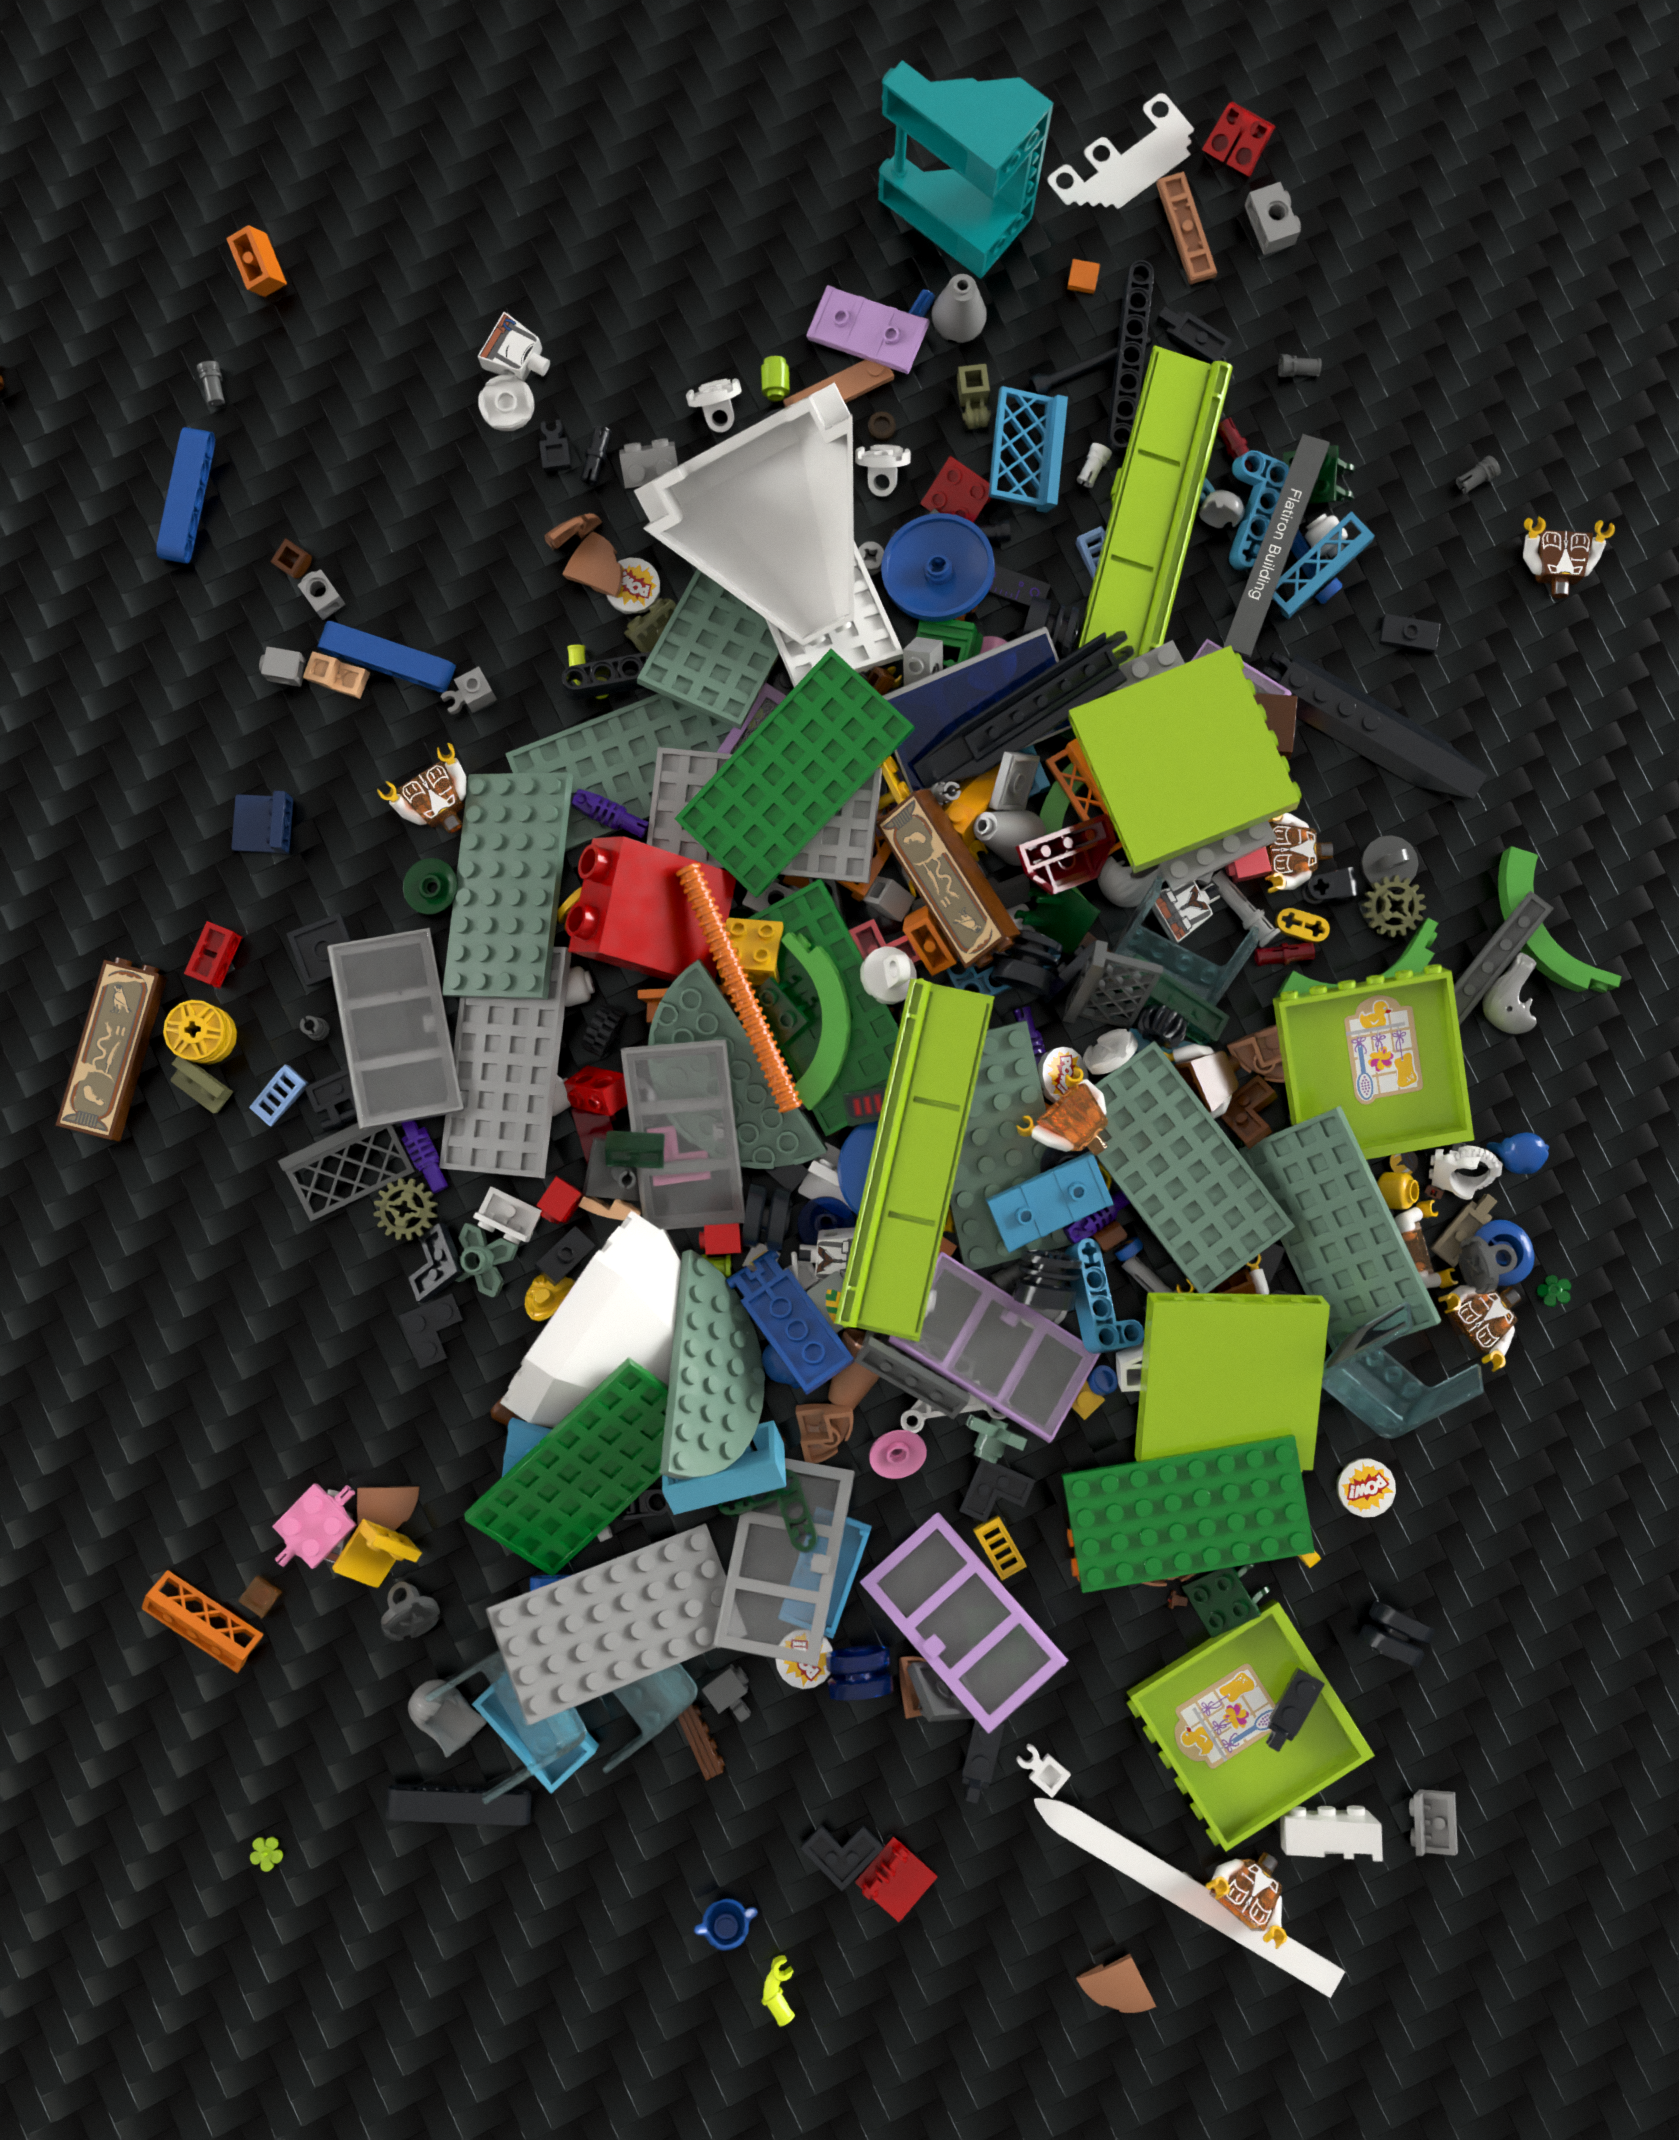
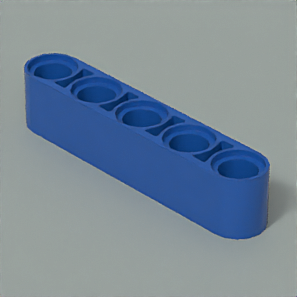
M187 427L181 430L157 541V556L159 559L186 564L191 560L215 447V436L211 431Z
M332 621L326 622L317 646L320 651L331 656L442 693L448 690L456 668L455 664L445 659Z

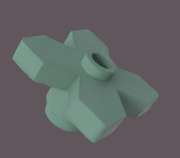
M465 1223L459 1236V1240L464 1248L459 1258L465 1273L455 1281L463 1282L475 1275L479 1292L491 1297H497L504 1280L496 1265L512 1261L519 1245L505 1238H500L488 1245L484 1228L472 1223Z
M969 1413L965 1425L979 1432L974 1445L976 1447L974 1455L996 1464L998 1457H1002L1007 1444L1023 1451L1027 1439L1020 1434L1008 1430L1007 1423L994 1418L989 1422Z

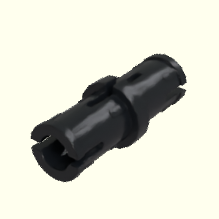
M602 426L594 427L590 448L586 449L585 452L586 462L580 477V481L588 484L590 477V485L596 486L598 483L602 463H605L607 459L605 452L612 431L604 427L602 434Z

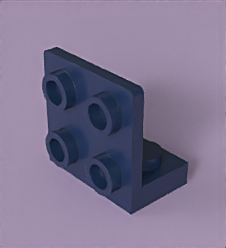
M274 791L273 796L236 795L232 849L243 852L289 854L293 798L285 791Z

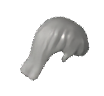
M1109 856L1097 881L1103 895L1117 906L1134 907L1139 905L1145 895L1146 897L1143 902L1148 899L1153 890L1155 891L1165 881L1158 864L1134 874L1131 866L1122 867L1125 861L1116 862L1112 856Z
M1519 953L1513 958L1510 967L1493 983L1485 993L1482 1002L1484 1015L1489 1022L1509 1034L1528 1032L1537 1022L1536 1018L1531 1016L1529 1010L1533 999L1529 998L1525 1003L1519 1000L1521 987L1536 965L1534 959L1524 953Z
M433 1679L423 1683L416 1689L408 1703V1710L412 1721L439 1744L445 1757H449L463 1747L487 1723V1720L470 1707L460 1691L444 1680Z

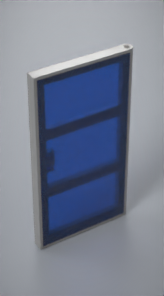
M1046 627L883 695L915 727L912 733L893 752L903 780L911 793L925 790L912 766L915 762L960 725L1059 662ZM1067 719L1026 747L1072 728L1069 720Z

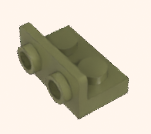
M657 599L649 606L650 612L644 617L637 616L628 623L627 627L629 629L624 634L632 640L641 653L652 651L677 605L672 599Z
M177 1056L172 1063L178 1070L171 1078V1082L212 1113H218L232 1095V1090L196 1063L183 1059L180 1056Z

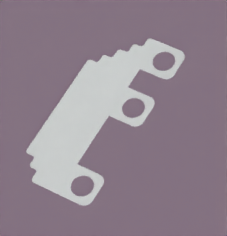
M1158 94L1143 107L1145 114L1155 124L1157 129L1122 155L1119 154L1107 138L1101 137L1085 149V156L1097 169V174L1084 183L1071 166L1063 165L1048 177V183L1066 205L1076 201L1080 206L1089 202L1091 206L1102 203L1104 207H1108L1110 204H1114L1119 209L1190 156V152L1186 147L1191 144L1188 135L1194 131V128L1165 94ZM1157 101H1163L1169 107L1168 114L1163 118H1158L1152 114L1151 107ZM1098 145L1108 147L1110 150L1108 160L1104 162L1095 160L1093 157L1094 148ZM1066 172L1073 177L1074 182L1070 188L1061 189L1057 186L1056 178L1060 173Z

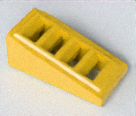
M998 1515L987 1520L986 1523L984 1522L973 1528L1001 1580L1027 1567ZM996 1528L1000 1529L1001 1532L985 1540V1534ZM1003 1537L1005 1538V1543L993 1550L990 1549L989 1545ZM1010 1547L1012 1552L998 1560L995 1558L994 1555ZM1014 1557L1017 1559L1018 1562L1002 1570L1000 1565Z

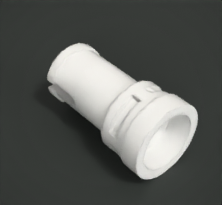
M1092 443L1087 455V461L1077 481L1080 484L1085 481L1083 486L1092 488L1101 468L1112 455L1111 450L1102 444Z

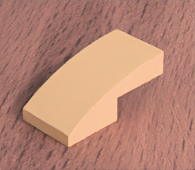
M312 651L303 678L337 692L361 699L370 673L366 669L342 663L337 658Z
M584 1195L578 1205L594 1214L617 1220H625L631 1211L639 1216L642 1213L641 1209L622 1199H615L613 1204L610 1205L598 1197Z

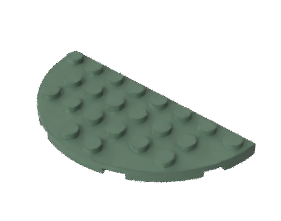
M699 958L675 979L660 1001L651 1024L648 1046L726 1039L740 1165L742 1167L774 1169L780 1166L798 1165L828 1151L827 1146L800 1106L788 1112L779 1113L778 1109L780 1106L774 1102L776 1100L775 1095H771L773 1090L767 1086L769 1081L763 1077L765 1075L764 1070H760L761 1062L756 1060L758 1055L757 1053L753 1054L754 1046H750L749 1042L751 1039L745 1035L747 1033L746 1028H742L744 1023L738 1019V1014ZM715 1053L648 1059L653 1089L660 1100L720 1095ZM722 1108L665 1113L676 1129L691 1143L694 1142L713 1157L727 1156L726 1139L714 1140L713 1122L723 1121Z
M691 1249L682 1252L660 1468V1474L678 1479L705 1477L722 1471L733 1464L749 1446L756 1432L764 1399L765 1374L762 1354L751 1318L741 1304L739 1295L734 1288H730L724 1275L712 1263Z

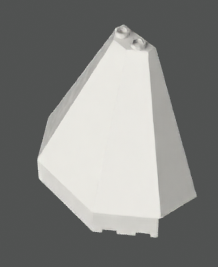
M835 382L634 490L650 521L643 529L802 646L810 643L812 647L826 639L825 634L835 629L836 633H839L852 626L850 621L854 619L852 414L850 415Z
M633 1211L627 1215L622 1225L618 1226L609 1237L603 1249L599 1250L592 1258L523 1359L522 1367L515 1374L508 1387L509 1390L500 1402L502 1405L528 1423L554 1428L628 1357L669 1386L682 1257L667 1230H659Z

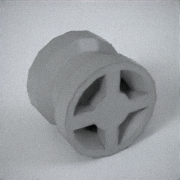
M866 542L858 550L869 575L873 576L881 571L884 550L878 543Z

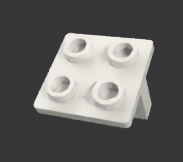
M825 1142L828 1151L813 1160L808 1169L810 1173L804 1178L798 1192L842 1217L848 1218L852 1209L848 1206L841 1193L837 1175L838 1159L841 1150Z

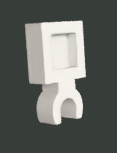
M1027 1744V1749L1033 1754L1032 1758L1025 1761L1018 1755L1016 1759L1021 1767L1033 1770L1029 1778L1053 1798L1071 1774L1048 1753L1043 1759L1039 1758L1037 1749L1033 1745Z

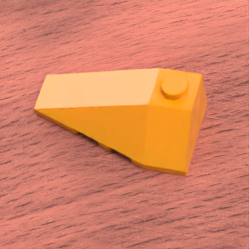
M1001 763L984 774L964 780L959 784L960 788L955 789V791L961 790L958 799L950 800L949 803L940 805L967 849L976 838L973 831L976 818L984 812L996 811L989 808Z

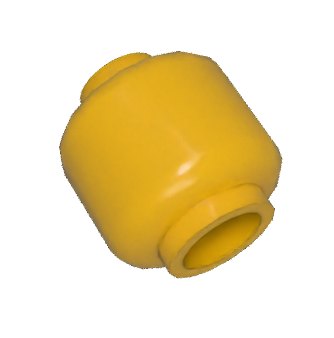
M1385 1172L1377 1182L1389 1209H1409L1418 1200L1419 1185L1409 1173Z

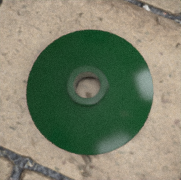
M426 858L416 862L406 873L403 882L404 897L410 907L417 912L428 915L437 914L447 909L454 901L458 890V881L454 870L446 862L436 858ZM437 883L438 888L436 892L432 893L431 886Z

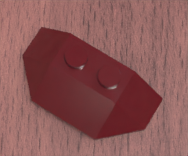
M1106 813L1018 845L1016 850L1025 875L1048 894L1054 895L1098 878L1108 858L1110 849L1113 848L1116 842V837Z

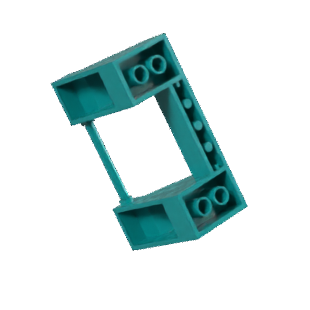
M901 61L895 69H889L882 80V115L896 125L895 155L891 160L887 158L879 169V200L981 279L1032 219L1053 102L1022 78L979 82L974 78L930 82L904 61ZM907 134L952 169L923 172L906 159Z

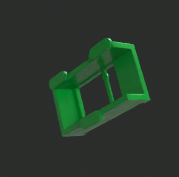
M953 619L940 622L919 620L916 637L942 640L945 647L961 649L957 663L951 659L948 661L943 660V665L948 668L979 655L984 640L983 635L978 632L974 623ZM969 672L953 678L947 701L956 728L962 725L967 707L966 701L962 698ZM904 699L899 701V706L896 710L907 720L942 726L935 706L929 707L904 703Z

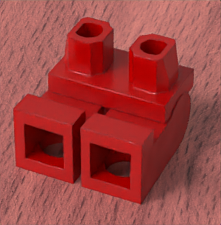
M1230 102L1202 150L1250 177L1263 148L1276 126L1238 104ZM1239 140L1238 143H1237V145L1235 146V148H1234L1232 154H1231V151H1232V149H1233V147H1234L1236 141Z

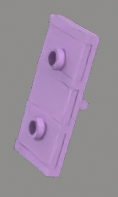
M827 285L807 332V338L810 341L909 374L930 322L927 318L918 317L897 308L889 307Z

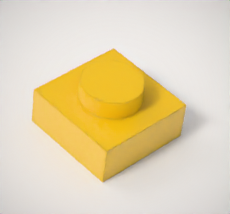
M1086 1380L1071 1407L1085 1420L1105 1399L1095 1394L1090 1389Z

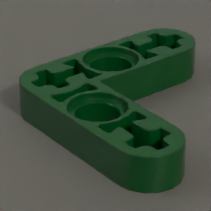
M785 1469L786 1476L790 1480H794V1482L790 1483L789 1490H785L784 1487L775 1489L777 1492L775 1496H773L772 1490L767 1491L765 1498L761 1501H755L751 1496H747L746 1499L750 1504L745 1506V1502L742 1500L735 1503L734 1510L724 1507V1504L727 1502L717 1504L719 1510L726 1516L736 1517L778 1502L793 1547L799 1552L809 1553L818 1544V1534L800 1479L792 1470ZM793 1503H800L803 1506V1514L797 1519L790 1518L787 1513L788 1507ZM808 1520V1524H803L802 1526L807 1535L812 1534V1538L808 1540L809 1545L804 1546L802 1543H797V1540L801 1538L799 1528L795 1527L792 1530L791 1526L800 1525Z

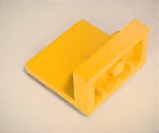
M728 918L725 930L730 932L728 937L734 941L732 946L737 948L736 956L741 958L739 963L745 967L743 972L748 974L746 979L752 983L750 987H760L771 976L779 984L780 977L777 959L784 928L783 923L778 921ZM720 977L722 985H724L723 983L726 981L724 978Z
M363 1519L332 1569L335 1573L378 1588L396 1560L403 1561L405 1558L416 1563L422 1552L407 1536Z

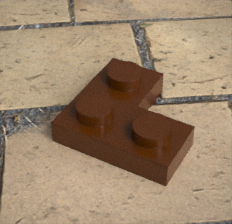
M1257 1075L1232 1094V1099L1226 1112L1219 1116V1118L1250 1149L1272 1132L1269 1125L1257 1113L1277 1099V1094Z

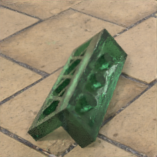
M1138 954L1132 957L1134 959L1149 962ZM1145 972L1139 973L1141 976L1149 975V973ZM1162 972L1161 977L1143 1006L1146 1008L1153 1004H1158L1161 1007L1165 1005L1169 1009H1174L1177 1014H1182L1183 1019L1188 1023L1186 1036L1203 1046L1218 1040L1230 1016L1165 972ZM1130 975L1121 976L1123 979L1132 978ZM1140 986L1131 987L1133 990L1142 989Z

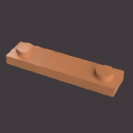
M1181 172L1158 179L1156 184L1189 285L1216 277L1217 270L1185 173Z
M865 359L784 399L783 404L786 408L834 382L844 403H847L893 380L894 374L889 367Z

